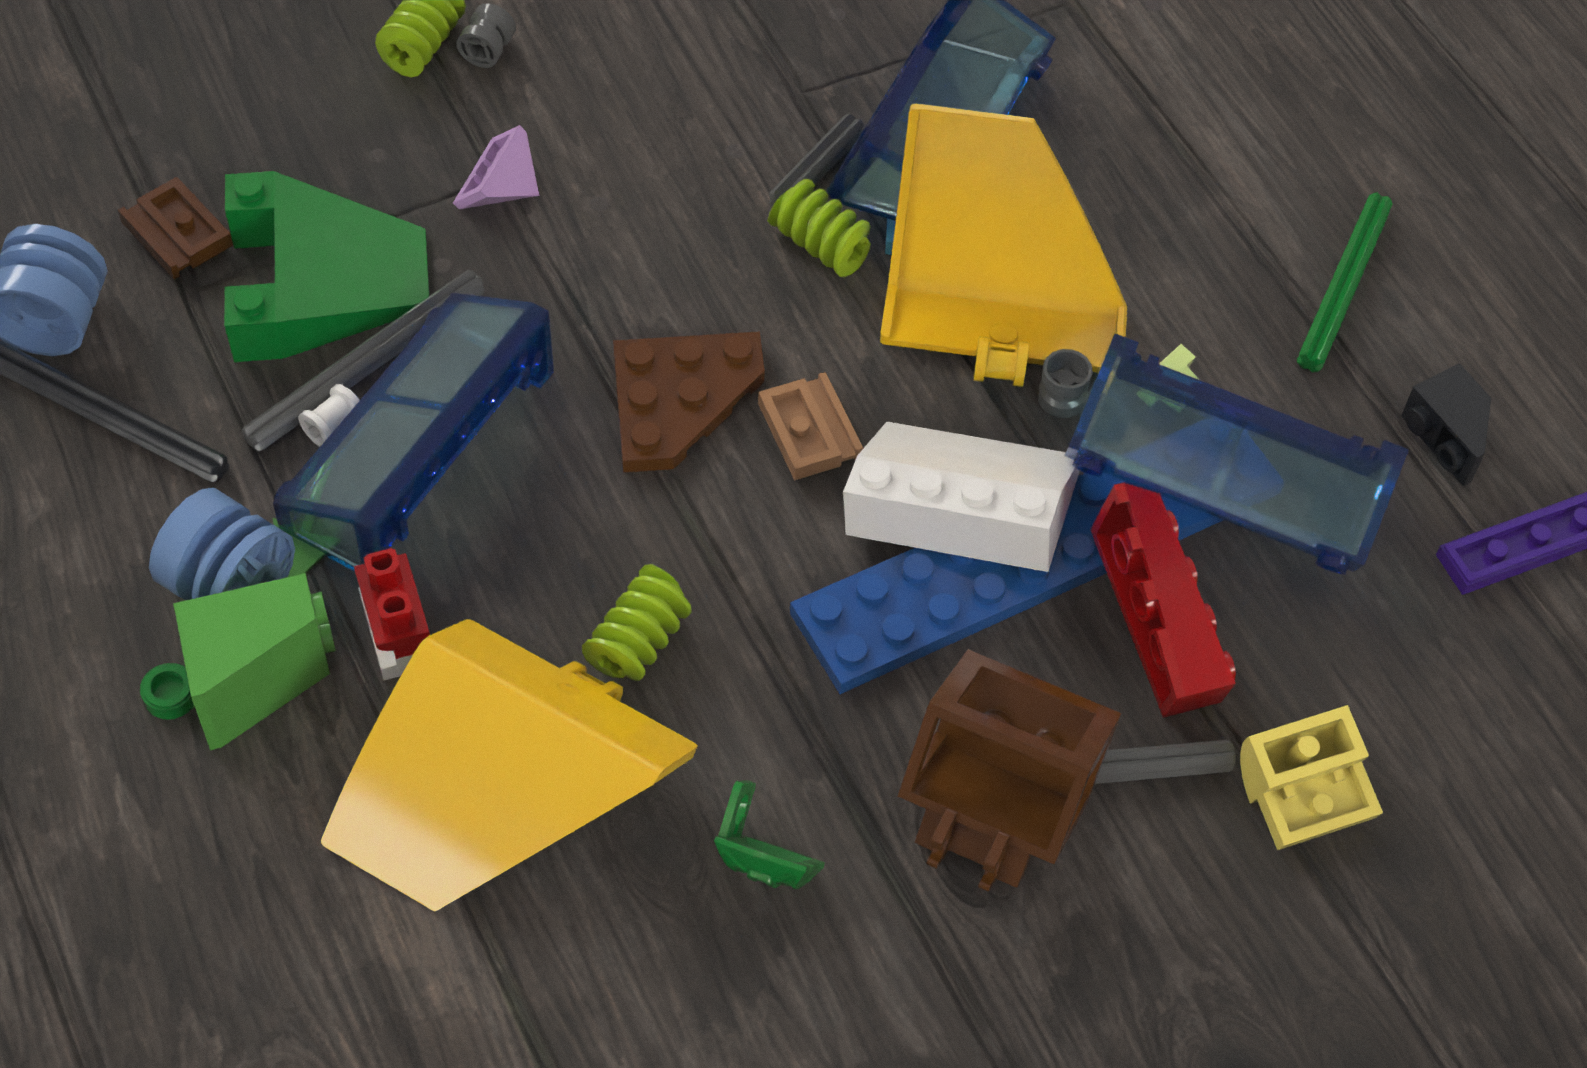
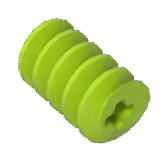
M402 0L394 10V13L385 22V25L376 34L375 44L382 60L400 75L410 78L419 76L424 70V65H427L433 58V53H436L441 47V42L449 36L450 30L457 25L458 19L465 14V1Z
M803 179L780 195L772 206L767 221L771 226L778 227L781 234L791 237L796 245L804 247L812 257L820 258L823 265L834 268L839 277H847L861 267L870 251L871 243L867 238L870 233V223L867 220H860L855 223L857 216L853 210L847 209L842 212L843 206L838 199H832L828 202L829 195L824 189L814 191L815 185L813 181Z
M653 564L644 565L639 571V577H635L627 586V592H624L617 599L616 607L611 608L604 616V623L599 624L594 629L592 639H588L582 645V654L586 661L606 676L612 678L626 677L631 680L640 681L646 674L642 664L652 665L657 659V653L654 648L664 649L669 643L667 634H675L680 628L678 618L686 619L692 612L691 605L684 597L679 583L665 570Z

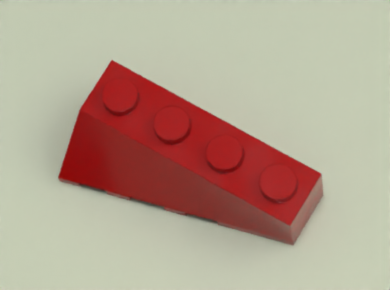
M1125 482L1115 484L1090 531L1162 717L1165 718L1221 703L1236 684V669L1231 655L1227 651L1222 650L1216 635L1217 623L1215 614L1211 606L1203 602L1198 590V576L1194 562L1189 556L1185 557L1179 543V528L1176 517L1172 511L1166 510L1160 493Z

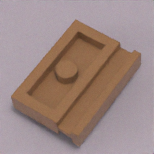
M826 372L820 373L818 379L806 382L804 378L758 392V405L794 481L840 467L843 461L854 458L856 461L857 455L863 450V446Z

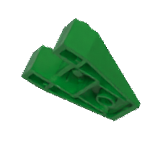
M275 171L225 174V213L234 249L275 246V283L225 287L224 326L234 362L284 359L393 322L430 296L425 228Z

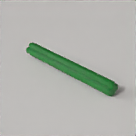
M1378 192L1368 196L1299 352L1297 363L1300 368L1309 369L1312 373L1322 370L1390 213L1393 203L1389 196H1381Z

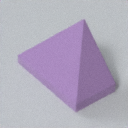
M520 125L490 140L453 202L458 209L539 196L527 133Z

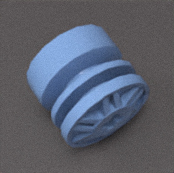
M40 224L19 226L7 234L0 253V340L14 348L46 356L70 354L81 346L93 313L92 308L96 305L108 271L103 256L92 244L75 233L55 226Z
M216 488L201 489L187 497L170 514L158 532L152 547L149 570L155 582L178 597L190 600L288 577L293 565L295 546L292 536L272 525L257 514L251 515L249 509Z

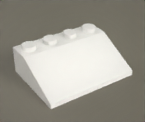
M886 422L857 455L844 488L845 532L849 536L1048 572L1082 465L1083 455Z

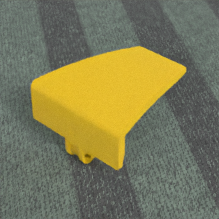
M912 104L908 116L880 343L976 356L973 381L983 382L984 377L1013 381V386L1023 387L1027 363L1043 365L1047 356L1060 349H1072L1082 353L1092 364L1093 372L1121 374L1125 359L1127 304L1091 225L1035 119Z
M466 619L429 635L414 652L351 770L321 838V844L435 912L654 785L691 760L698 745L620 702L623 695V687L614 681L604 683L587 673L585 665L572 661L558 668L479 623Z

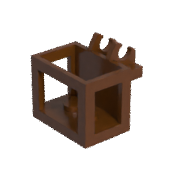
M968 649L928 704L898 793V797L926 809L914 842L932 850L926 865L937 869L947 852L952 851L983 865L985 872L978 888L989 892L996 879L1017 888L1024 876L1031 855L1055 864L1089 801L1122 713ZM939 718H941L938 729L934 734Z

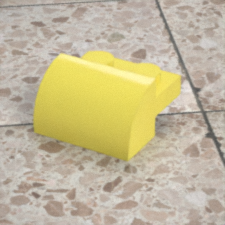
M1348 705L1251 735L1242 744L1240 765L1246 794L1250 804L1259 803L1277 850L1375 819L1383 814L1362 763L1363 760L1369 757V754Z

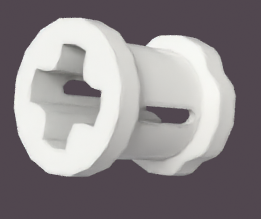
M336 384L331 388L330 397L313 411L304 410L299 414L298 419L306 435L317 446L324 450H330L336 444L335 438L352 423L361 424L366 420L367 414L359 398L350 389L342 384Z

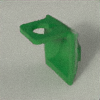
M749 780L736 781L731 791L719 835L715 836L714 840L724 863L735 872L739 871L747 874L749 880L766 883V885L772 888H777L780 885L790 886L793 889L801 888L824 868L825 862L741 835L756 783Z

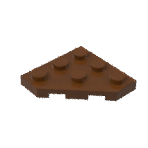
M760 331L613 340L623 473L674 469L687 457V450L702 436L707 438L732 414L733 406L748 392L750 394L754 393L764 383L765 369Z

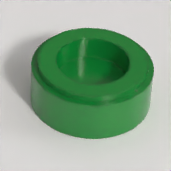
M176 663L161 664L152 668L143 677L140 684V694L146 709L153 716L160 719H175L187 714L194 707L185 666Z

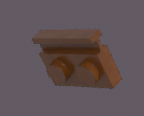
M178 177L136 199L137 205L127 210L124 206L118 209L122 224L174 280L180 277L179 271L190 266L194 269L233 246L230 232Z

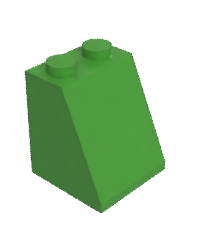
M306 573L173 603L191 698L210 750L222 748L330 674L326 653L336 651L322 591L311 594Z

